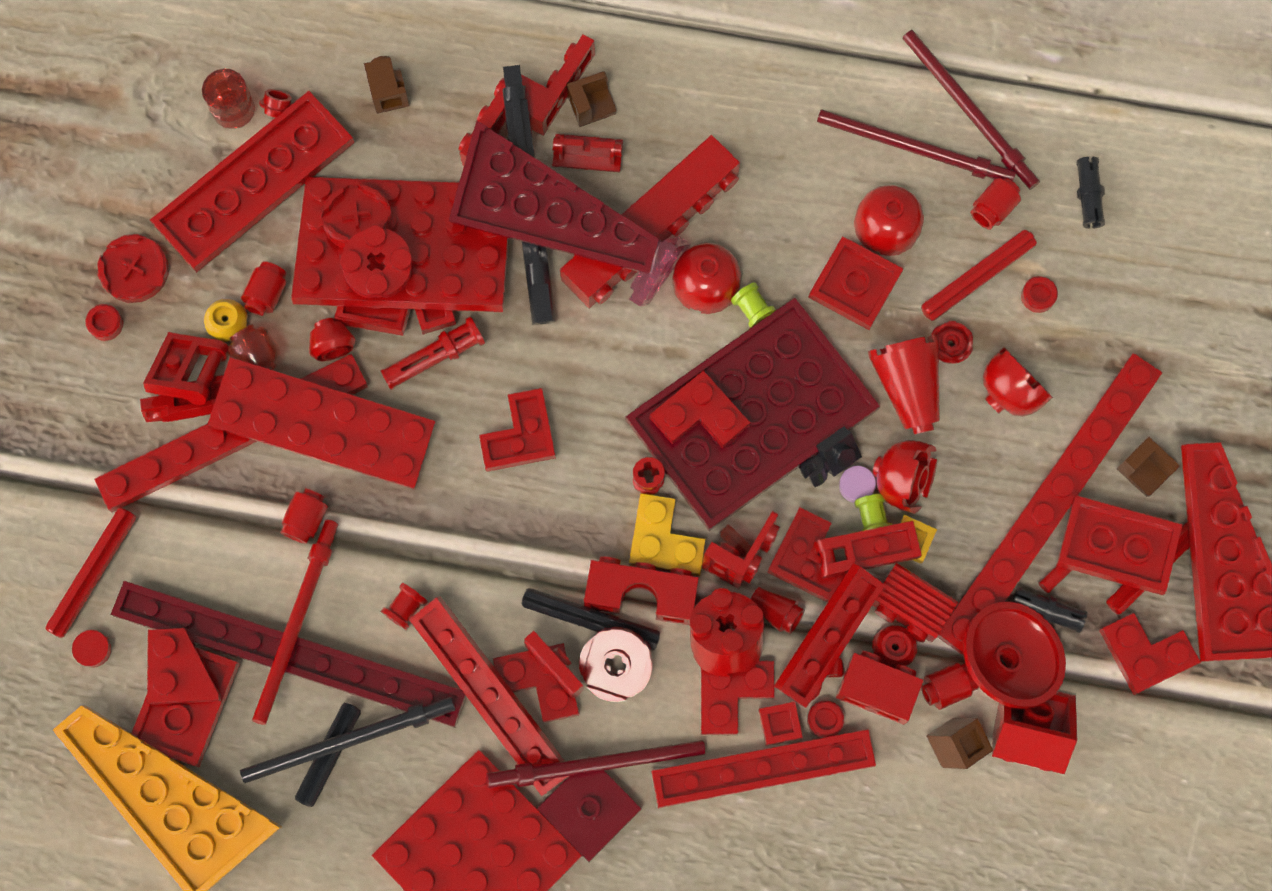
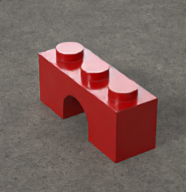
M601 556L599 561L591 560L584 606L598 611L620 614L622 600L625 595L635 589H644L649 591L656 599L657 610L655 620L690 626V617L694 609L699 577H693L691 571L680 568H671L670 573L656 571L657 566L643 562H636L635 567L620 565L621 560Z

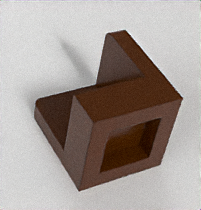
M605 71L567 84L568 100L579 127L616 114V107L608 89V78Z
M1148 437L1117 470L1146 497H1150L1180 465L1156 442Z
M952 718L927 735L930 745L943 768L968 769L993 751L978 718Z

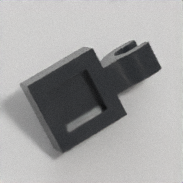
M845 426L816 445L819 454L804 461L799 466V469L805 479L809 477L814 487L822 485L827 480L828 472L835 477L862 458L852 432Z

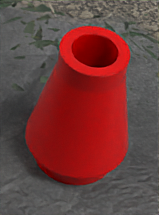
M758 587L750 598L761 608L763 617L780 633L785 631L791 634L800 623L805 609L799 606V601L772 593L761 587Z

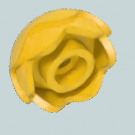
M217 300L205 312V329L209 335L223 342L234 340L245 332L248 314L246 309L235 300ZM224 317H228L226 322L222 321Z

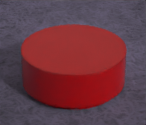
M1043 276L1029 279L1021 291L1023 305L1035 313H1043L1051 309L1058 297V290L1054 282Z
M100 304L88 312L85 324L87 330L94 338L101 341H109L116 338L122 331L123 318L113 306Z
M86 630L75 638L72 644V654L78 663L86 667H99L109 659L111 643L101 632Z
M831 701L816 703L807 715L809 730L819 738L837 735L844 725L843 711L837 704Z

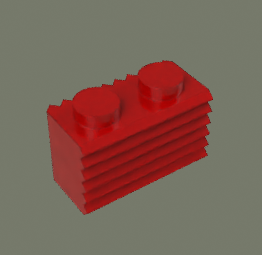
M896 563L883 583L885 587L872 606L876 607L874 612L885 621L893 623L896 620L903 626H906L907 629L905 631L910 633L917 641L924 643L927 640L932 643L954 611L958 601Z

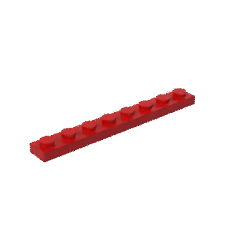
M352 354L300 378L350 395L368 388ZM206 424L94 480L108 510L112 513L257 441L218 430Z

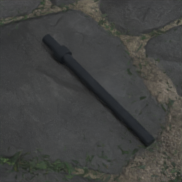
M450 696L425 706L423 703L408 707V711L243 768L240 770L241 778L246 784L412 725L414 728L429 724V720L455 711L456 707L453 698Z

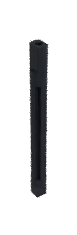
M520 65L503 67L505 88L502 89L508 139L515 146L535 158L526 86L522 85ZM522 242L532 325L555 323L556 316L547 248Z

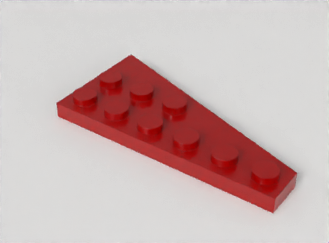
M1221 442L1181 445L1200 662L1272 658V563L1261 537H1257L1250 521L1252 519L1250 510L1242 502L1236 487L1238 482Z

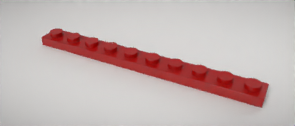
M1134 353L1129 357L955 607L937 638L964 656L963 639L971 619L983 608L994 603L1006 601L1071 507L1075 495L1078 496L1163 372Z

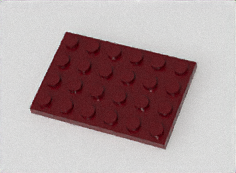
M794 297L625 416V420L653 458L663 464L665 474L710 532L799 468L804 461L817 455L816 445L844 426L849 431L877 412L880 405ZM704 370L747 418L750 426L722 448L699 422L672 445L649 419V415Z

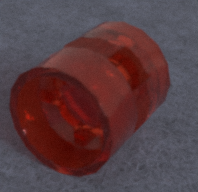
M223 68L215 70L206 77L202 85V95L214 120L222 127L229 129L240 128L249 123L254 116L255 104L248 86L240 73L232 69Z

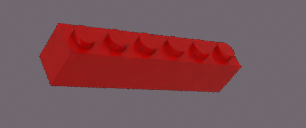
M711 134L621 215L661 241L658 255L664 247L663 243L671 235L674 237L680 235L690 223L688 220L697 212L700 215L706 212L714 203L713 198L722 190L724 192L729 191L738 182L740 162ZM576 255L560 268L561 281L589 309L596 302L599 305L604 303L613 294V287L621 280L624 282L630 280L637 273V271Z

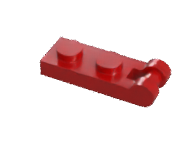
M913 521L825 538L813 543L815 553L820 554L822 566L819 567L823 579L847 573L853 563L861 566L863 569H870L914 560L922 556ZM844 548L846 560L836 562L834 550Z

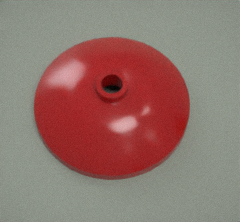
M998 602L983 608L969 622L963 639L965 662L973 680L990 698L1008 707L1027 709L1045 703L1057 693L1065 677V652L1055 629L1041 614L1019 603ZM1000 659H1002L1005 662L1006 667L1002 664Z

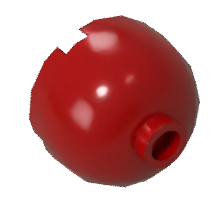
M896 185L879 186L868 192L859 203L854 219L855 233L862 245L867 249L871 248L874 251L880 252L879 255L883 256L900 255L911 249L920 237L924 223L922 205L917 197L906 188Z
M704 242L691 246L681 254L674 266L672 284L675 296L683 306L688 309L692 308L701 311L702 314L721 312L732 304V297L740 290L742 275L738 260L730 250L719 244Z
M1005 347L1000 349L985 367L983 385L989 395L984 399L998 414L1005 410L1013 416H1028L1040 410L1053 398L1034 376L1017 362V359Z
M905 440L888 448L883 457L878 456L874 463L873 476L877 477L878 491L888 504L912 514L920 511L922 506L916 505L920 495L922 494L925 498L928 497L935 478L937 459L931 458V452H937L935 446L920 441Z

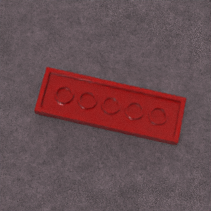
M307 91L285 109L282 114L275 117L152 217L150 221L197 273L302 187L308 177H314L355 143L354 139L310 91Z
M230 357L207 425L414 490L436 421Z

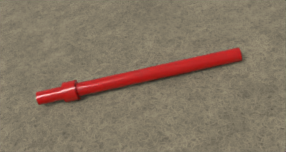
M325 520L317 543L312 544L307 557L310 563L252 721L257 724L266 725L322 569L330 561L333 552L330 547L339 525L335 521Z

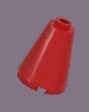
M937 334L927 337L929 343H926L924 336L885 346L886 348L880 349L881 355H878L877 349L868 351L869 359L904 429L912 428L914 435L934 430L933 423L940 421L939 341Z

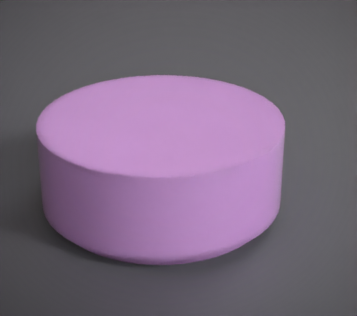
M862 466L848 468L844 471L839 481L841 495L852 503L858 498L872 495L876 486L875 477L872 472Z

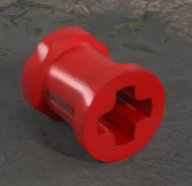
M645 457L636 462L633 468L634 488L641 494H657L664 485L665 470L663 464L653 457ZM644 471H651V475L654 476L653 482L646 483V479L643 477Z
M402 582L399 586L401 591L389 607H383L380 612L407 631L410 627L408 624L409 619L414 616L420 606H426L428 601L417 591Z

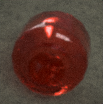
M251 324L229 338L232 342L228 347V354L231 358L270 370L277 368L274 361L279 358L281 350L266 327L256 328L254 324Z

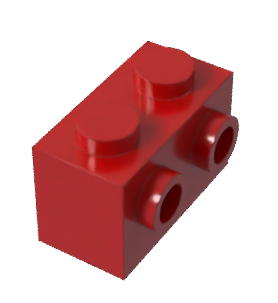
M862 651L860 655L854 653L850 657L835 698L905 725L910 719L924 680L915 677L917 672L909 667L896 664L895 668L882 664V658L876 654Z

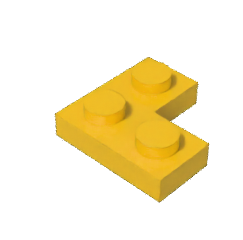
M640 493L629 566H635L636 562H643L657 566L656 570L670 572L671 568H680L691 571L693 576L700 577L705 539L670 534L675 499Z

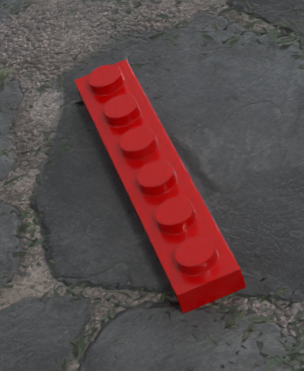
M441 596L436 597L409 619L517 764L531 763L532 766L565 761ZM568 776L534 781L533 786L543 796Z
M867 729L652 770L651 774L658 808H664L872 768L876 766L869 730Z

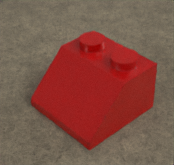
M1057 691L1045 703L1027 709L1012 708L999 703L992 735V757L1065 775L1077 743L1076 695Z

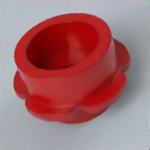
M268 89L265 91L262 100H259V105L264 108L266 115L275 118L290 106L292 97L286 92Z

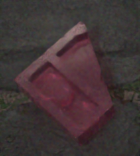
M681 237L666 239L663 243L660 242L652 275L639 272L631 284L630 288L634 292L629 300L640 307L649 305L663 283L673 272L674 268L672 265L680 252H684L692 244Z

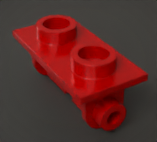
M555 134L552 148L554 151L552 167L620 173L623 140Z

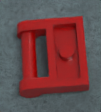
M168 332L143 382L145 392L183 398L194 405H204L210 395L208 389L220 363L226 360L230 352L229 346L220 340ZM200 354L207 355L208 357L196 382H187Z

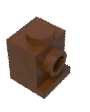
M379 56L371 62L364 63L377 114L410 106L401 69H393L389 56Z

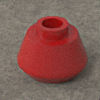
M325 318L314 324L315 328L310 332L309 354L311 357L321 362L331 361L343 357L353 350L356 339L342 322L335 321L334 318Z

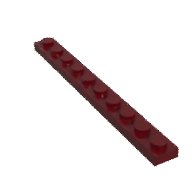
M123 581L110 614L113 617L152 630L185 628L195 644L269 668L272 666L284 633L127 581ZM299 637L285 671L287 674L407 712L410 706L423 703L425 706L451 696L456 710L430 720L456 728L466 699V695L462 690Z

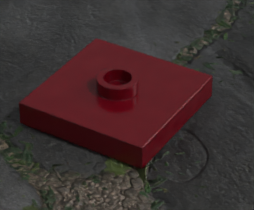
M604 770L569 776L537 808L588 862L642 810Z

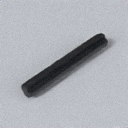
M527 588L522 598L521 604L524 608L596 632L604 628H627L640 635L650 645L651 650L657 648L660 639V632L658 630L532 588Z

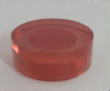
M727 524L719 532V536L726 544L740 552V558H745L751 546L733 527Z

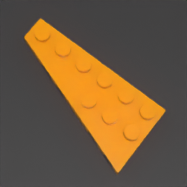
M81 705L53 729L58 738L183 891H209L282 828L281 825L86 705Z

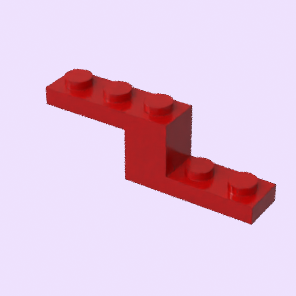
M582 34L577 44H570L564 55L565 62L559 71L554 70L546 87L521 74L522 85L526 86L532 130L543 136L545 135L568 98L567 84L579 80L595 56V42L593 39ZM504 78L497 84L494 91L495 98L490 106L485 105L477 117L479 122L497 134L506 122L502 89L505 88ZM470 133L463 137L459 145L463 166L472 138Z

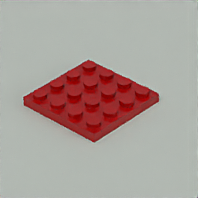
M480 750L465 762L371 855L404 891H549L582 857L514 785L488 788L486 773L499 770Z

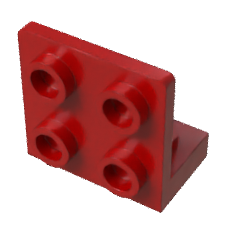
M774 511L771 512L744 560L738 557L740 552L732 546L723 542L718 546L711 542L704 554L702 569L737 589L740 588L743 581L750 584L763 559L758 555L761 550L768 553L778 536L777 533L781 527L776 525L779 514Z

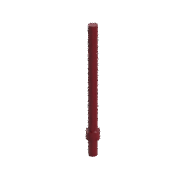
M913 30L908 31L902 39L1000 154L1003 165L1009 170L1016 171V175L1029 190L1036 187L1040 180L1025 164L1026 158L1017 148L1013 149L918 35Z
M823 109L820 110L818 115V123L972 172L971 176L981 179H985V177L992 179L1000 178L1002 180L1007 178L1013 181L1016 175V171L991 164V160L978 156L975 159Z
M703 740L537 766H532L531 763L515 765V769L486 773V782L488 788L517 784L518 787L534 785V781L705 755V744Z

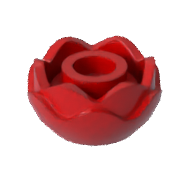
M948 321L934 328L931 335L937 334L940 361L947 364H957L966 360L973 351V334L963 324L956 321ZM953 341L954 346H950L948 342Z
M890 625L881 629L874 636L872 641L873 653L882 658V664L895 668L896 664L908 667L915 660L917 642L910 633L905 631L906 628ZM896 644L898 646V650H893L892 645Z

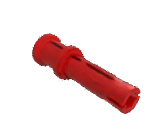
M471 316L466 318V323L449 332H440V335L437 336L438 340L410 354L384 370H380L390 390L447 358L450 360L458 359L460 353L476 344L484 345L485 341ZM428 357L427 359H425V360L419 362L418 364H416V365H414V366L408 368L407 370L402 371V370L406 369L407 367H409V366H411V365L417 363L418 361H420V360H422V359Z

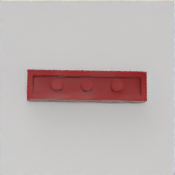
M853 563L774 687L801 706L807 708L885 587V584L861 566Z

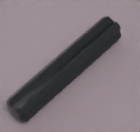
M344 702L324 740L352 731L361 714V710L354 705ZM342 750L313 760L295 795L297 802L307 807L315 805Z

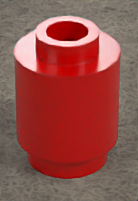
M1000 178L994 179L973 203L974 208L970 212L971 216L985 229L991 230L994 226H999L1021 202L1019 187L1007 178L1003 180Z
M266 261L261 262L259 267L254 268L241 296V300L245 303V309L259 316H264L265 313H273L287 283L285 280L286 271Z
M306 488L303 493L295 492L281 521V524L284 526L280 533L294 541L307 544L310 537L314 538L328 508L323 503L325 497Z
M954 663L924 677V685L921 686V691L929 706L934 705L938 710L971 697L973 691L979 689V686L970 675L966 663L961 665Z

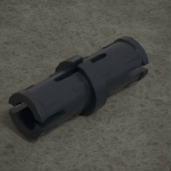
M1093 156L1090 163L1089 157H1083L1076 161L1080 186L1077 190V198L1081 200L1082 224L1086 229L1090 228V223H1092V229L1105 225L1102 203L1105 188L1100 184L1099 159Z
M1017 587L1014 593V601L1012 602L1030 607L1041 614L1048 622L1075 630L1078 633L1082 631L1086 622L1083 619H1086L1088 614L1086 610H1080L1058 602L1057 597L1052 595L1046 598L1024 590L1021 587Z

